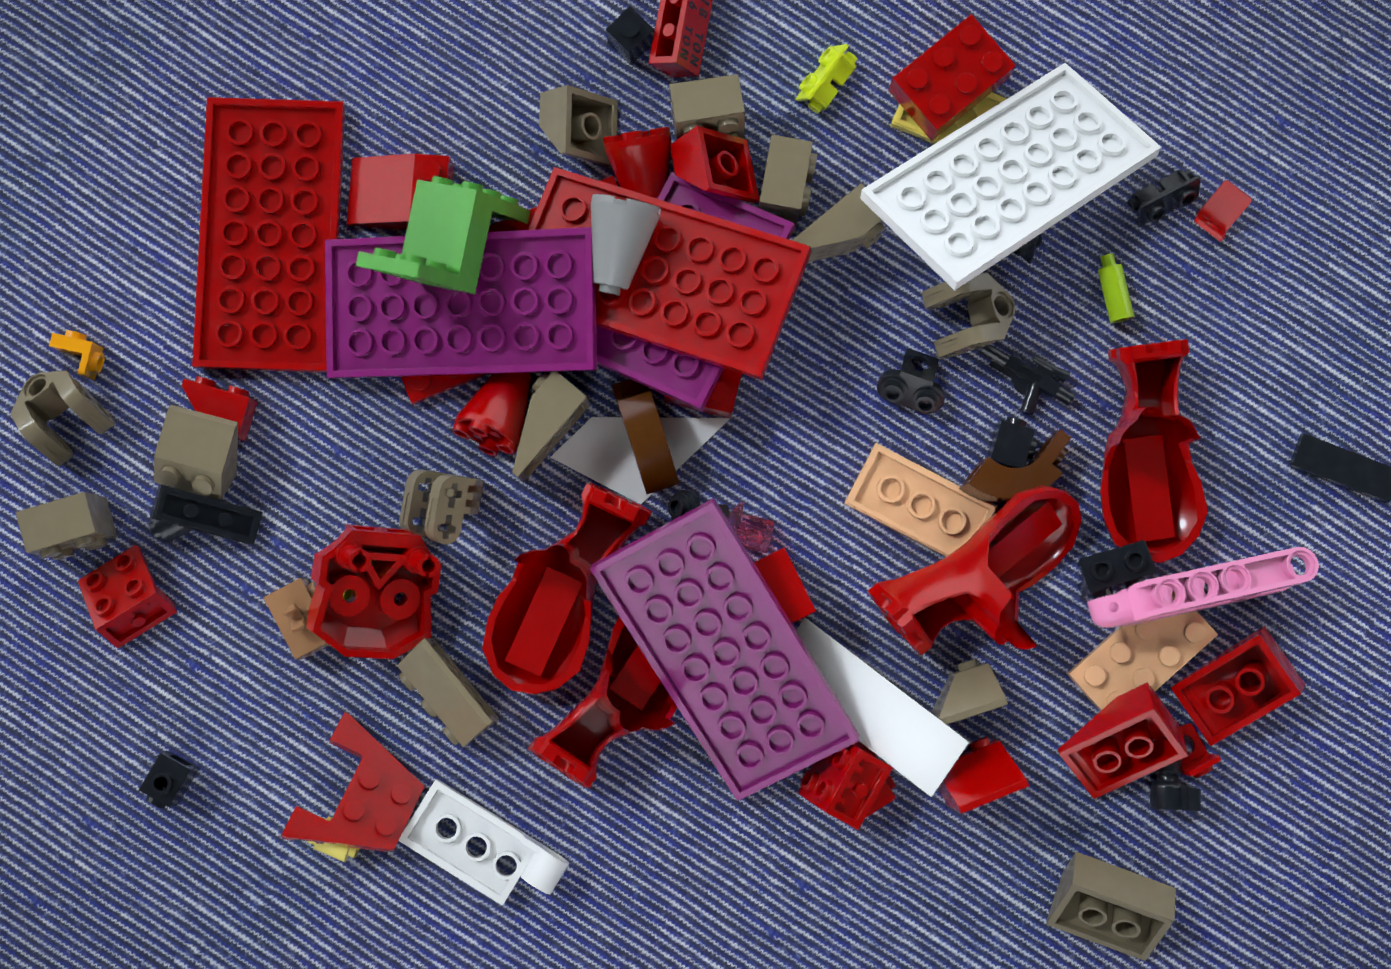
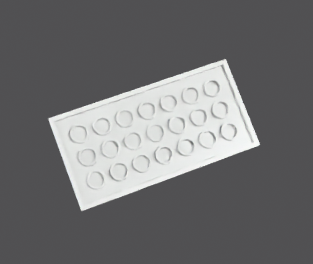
M1064 63L863 188L860 199L955 291L1157 157L1161 146L1070 66Z

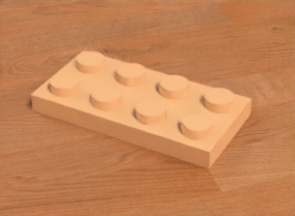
M1174 590L1172 591V599H1173V601L1175 600V592H1174ZM1198 611L1136 625H1120L1066 674L1095 707L1101 711L1116 697L1147 682L1156 691L1218 634Z

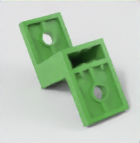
M433 176L432 182L417 180L402 255L381 248H375L374 254L359 251L356 266L416 283L475 294L491 217L528 224L530 210L518 206V199L503 196L498 191L485 189L480 184L462 181V185L453 183V180Z

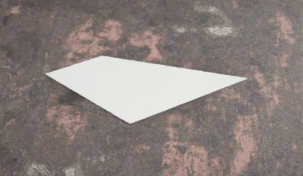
M591 417L550 457L639 504H642L653 494H646L622 417ZM660 418L675 469L677 470L730 418Z

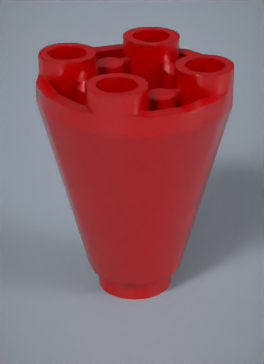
M669 127L655 128L649 131H632L603 137L606 155L621 188L658 199L669 175L670 144L672 141Z
M531 373L492 374L457 414L452 432L461 438L477 442L479 444L478 449L487 455L496 457L499 451L514 455L518 450L523 431L532 381Z

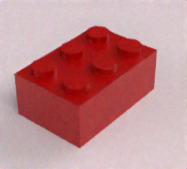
M971 14L892 78L888 91L926 136L933 141L1008 80L1016 65Z

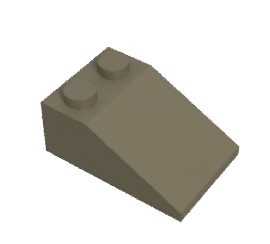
M862 183L792 240L811 247L812 252L808 263L856 252L863 245L868 249L882 237L881 233L886 229L884 226L885 222L860 199L861 191L865 188Z
M553 371L550 375L544 373L532 387L535 392L531 396L512 471L523 483H525L590 407L587 396L557 371Z

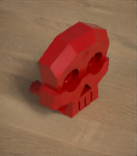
M345 524L344 532L333 543L314 554L311 580L316 582L317 585L309 607L306 628L345 657L394 659L415 648L424 638H431V595L438 593L442 565L431 554L421 535L407 529ZM371 560H381L375 568L371 564ZM352 589L353 594L351 598L344 600V592ZM402 592L403 599L399 603H395L394 598L396 594Z

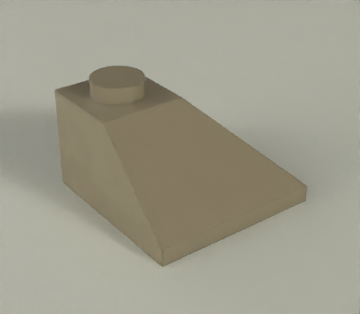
M569 85L540 93L539 127L560 154L612 168L605 152L603 137L617 135L618 100Z
M977 658L957 664L959 671L950 673L931 714L947 725L1008 705V702L989 663L979 664Z

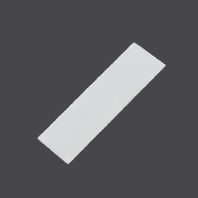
M804 618L796 632L859 732L860 742L932 797L969 742L815 624Z

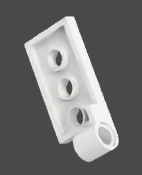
M439 779L434 781L399 839L404 845L502 906L520 876L536 889L546 894H551L569 865V862L558 853ZM450 818L456 823L457 831L453 837L446 838L439 833L438 823L441 819ZM477 836L485 840L487 845L485 854L474 856L468 851L467 844L470 838ZM503 855H509L516 861V871L510 875H505L498 870L497 861Z

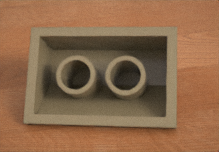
M424 638L397 665L402 671L398 675L401 681L410 691L416 688L424 698L420 702L432 718L438 715L446 725L442 729L444 734L454 745L458 743L463 747L469 745L500 719L435 638Z
M1075 852L1060 878L1046 925L1146 961L1174 922L1176 888L1091 856Z

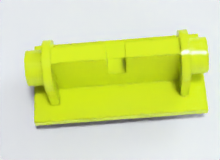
M848 44L830 46L822 53L818 60L820 65L814 74L810 73L799 86L801 92L795 98L797 102L809 100V109L817 114L821 110L825 111L839 92L830 84L832 79L839 86H843L857 67L855 64L858 60L857 57L851 52L845 53L849 47Z

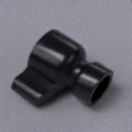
M1182 760L1154 771L1157 774V779L1150 785V808L1201 811V789L1184 784L1178 779V775L1182 773Z

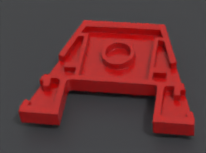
M344 712L329 743L360 757L361 761L332 819L326 820L296 806L280 838L291 841L295 839L312 841L317 844L329 843L346 845L351 848L393 852L425 786L350 714Z

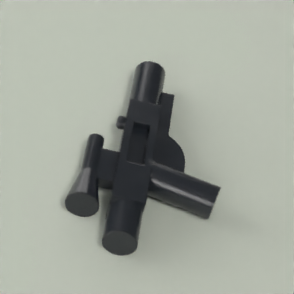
M991 344L985 345L982 348L980 354L991 360L989 366L1011 378L1014 389L1025 396L1020 412L1033 415L1040 392L1045 393L1051 398L1054 397L1068 406L1075 397V393L1061 386L1062 384L1051 378L1054 375L1064 383L1070 371L1053 366L1038 356H1035L1033 362L1038 364L1035 369L1021 361L1020 357L1010 356Z

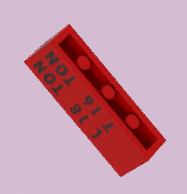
M660 0L649 58L650 65L670 77H699L713 0Z

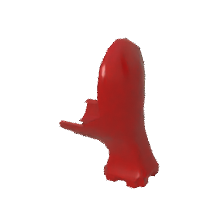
M1188 339L1107 350L1109 362L1116 366L1126 392L1120 419L1116 428L1108 435L1104 452L1100 488L1103 521L1113 545L1121 547L1144 540L1148 546L1152 561L1162 563L1182 555L1199 537L1208 513L1202 482L1192 464L1189 443L1201 438L1191 421L1179 415V377L1182 362L1189 353Z
M586 483L581 494L583 500L582 516L576 530L546 549L530 550L514 559L518 564L512 580L498 595L486 623L482 650L493 676L512 691L534 695L555 691L580 671L589 645L595 589L598 584L590 571V567L597 561L621 549L639 527L648 523L653 512L652 510L593 483Z
M1044 485L1017 492L998 512L983 523L965 544L950 555L934 564L897 579L878 582L867 593L880 608L881 613L902 638L904 637L920 656L932 648L941 629L951 622L961 620L975 622L997 644L1010 642L1019 649L1037 647L1034 640L1018 623L1019 592L1041 580L1073 548L1082 521L1079 503L1067 491Z
M620 616L613 627L599 678L590 693L554 728L543 736L534 738L527 748L535 756L584 788H590L597 778L596 768L599 757L609 742L640 729L660 730L676 724L671 721L677 709L676 704Z

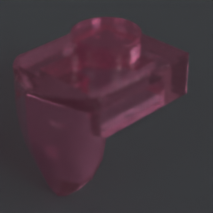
M741 502L730 512L727 519L745 548L767 554L775 521L742 513L745 502Z

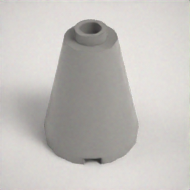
M592 195L593 283L600 285V292L620 295L621 289L628 290L660 218L661 209L659 207L632 199H615V196Z

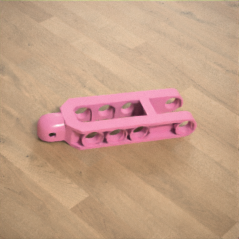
M1295 547L1145 580L1129 586L1128 589H1122L1117 594L1090 600L1087 602L1091 619L1097 626L1109 628L1120 625H1136L1276 594L1291 586L1313 579L1317 575L1319 564L1317 557L1311 550L1304 547ZM1293 557H1299L1304 561L1306 570L1303 575L1295 574V570L1292 564H1290ZM1205 582H1206L1207 585H1208V593H1207V595H1206V593H1205V591H1204V584H1205ZM1173 590H1174V592H1175V600H1174V601H1173V599H1172V591H1173Z

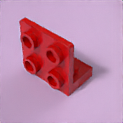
M137 545L132 546L78 580L95 630L117 649L177 613L174 602L155 585L143 552Z
M852 744L814 763L811 769L803 775L798 794L824 812L859 830L893 767Z

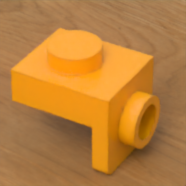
M66 330L65 335L52 333L49 346L61 352L82 356L78 375L95 380L96 374L101 372L105 361L104 353H102L103 347L86 341L87 335L79 332Z

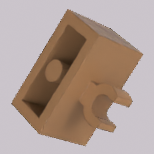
M299 578L263 597L295 660L304 659L329 646V644L306 628L309 607L317 585L314 581L310 583L306 578Z

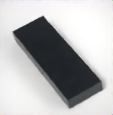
M1305 433L1299 436L1289 467L1383 503L1390 502L1391 466Z
M159 484L149 518L254 545L263 512Z

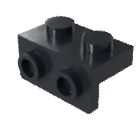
M1141 540L1081 558L1078 564L1084 580L1078 584V588L1082 598L1092 595L1093 599L1113 595V588L1125 585L1126 589H1128L1129 586L1145 581V579L1154 575L1156 570L1146 542Z

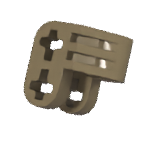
M988 272L977 275L955 291L946 282H943L921 293L926 310L945 307L960 300L968 299L967 308L973 327L934 341L938 359L954 357L985 347V345L993 344L996 341L1004 340L1015 314L1013 298Z
M67 370L41 372L31 376L22 387L10 413L18 430L25 439L58 467H61L74 457V453L69 445L48 426L47 421L54 420L70 407L100 435L116 424L109 412L84 386H81L80 382L73 379Z
M417 469L411 472L406 481L399 518L401 529H407L421 535V537L427 536L431 541L437 543H453L460 535L464 513H479L484 480L424 469ZM419 484H428L427 491L418 490ZM413 518H422L421 525L412 524ZM439 524H447V531H438Z

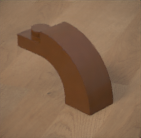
M631 379L611 385L646 494L678 485L679 480L649 388Z
M1062 429L1052 433L1032 460L1022 468L1002 466L988 456L977 463L959 489L981 501L1001 504L1007 503L1017 492L1039 485L1050 486L1063 473L1055 466L1066 456L1068 449L1065 446L1072 437Z

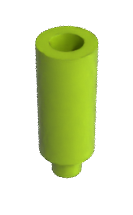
M1113 253L1101 256L1102 268L1098 270V275L1110 324L1135 318L1122 264H1116Z

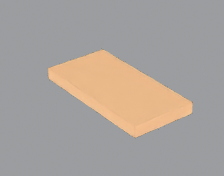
M878 443L874 444L844 502V505L944 557H947L965 544L982 524L995 514L998 508L993 503L969 496L959 489L960 486Z

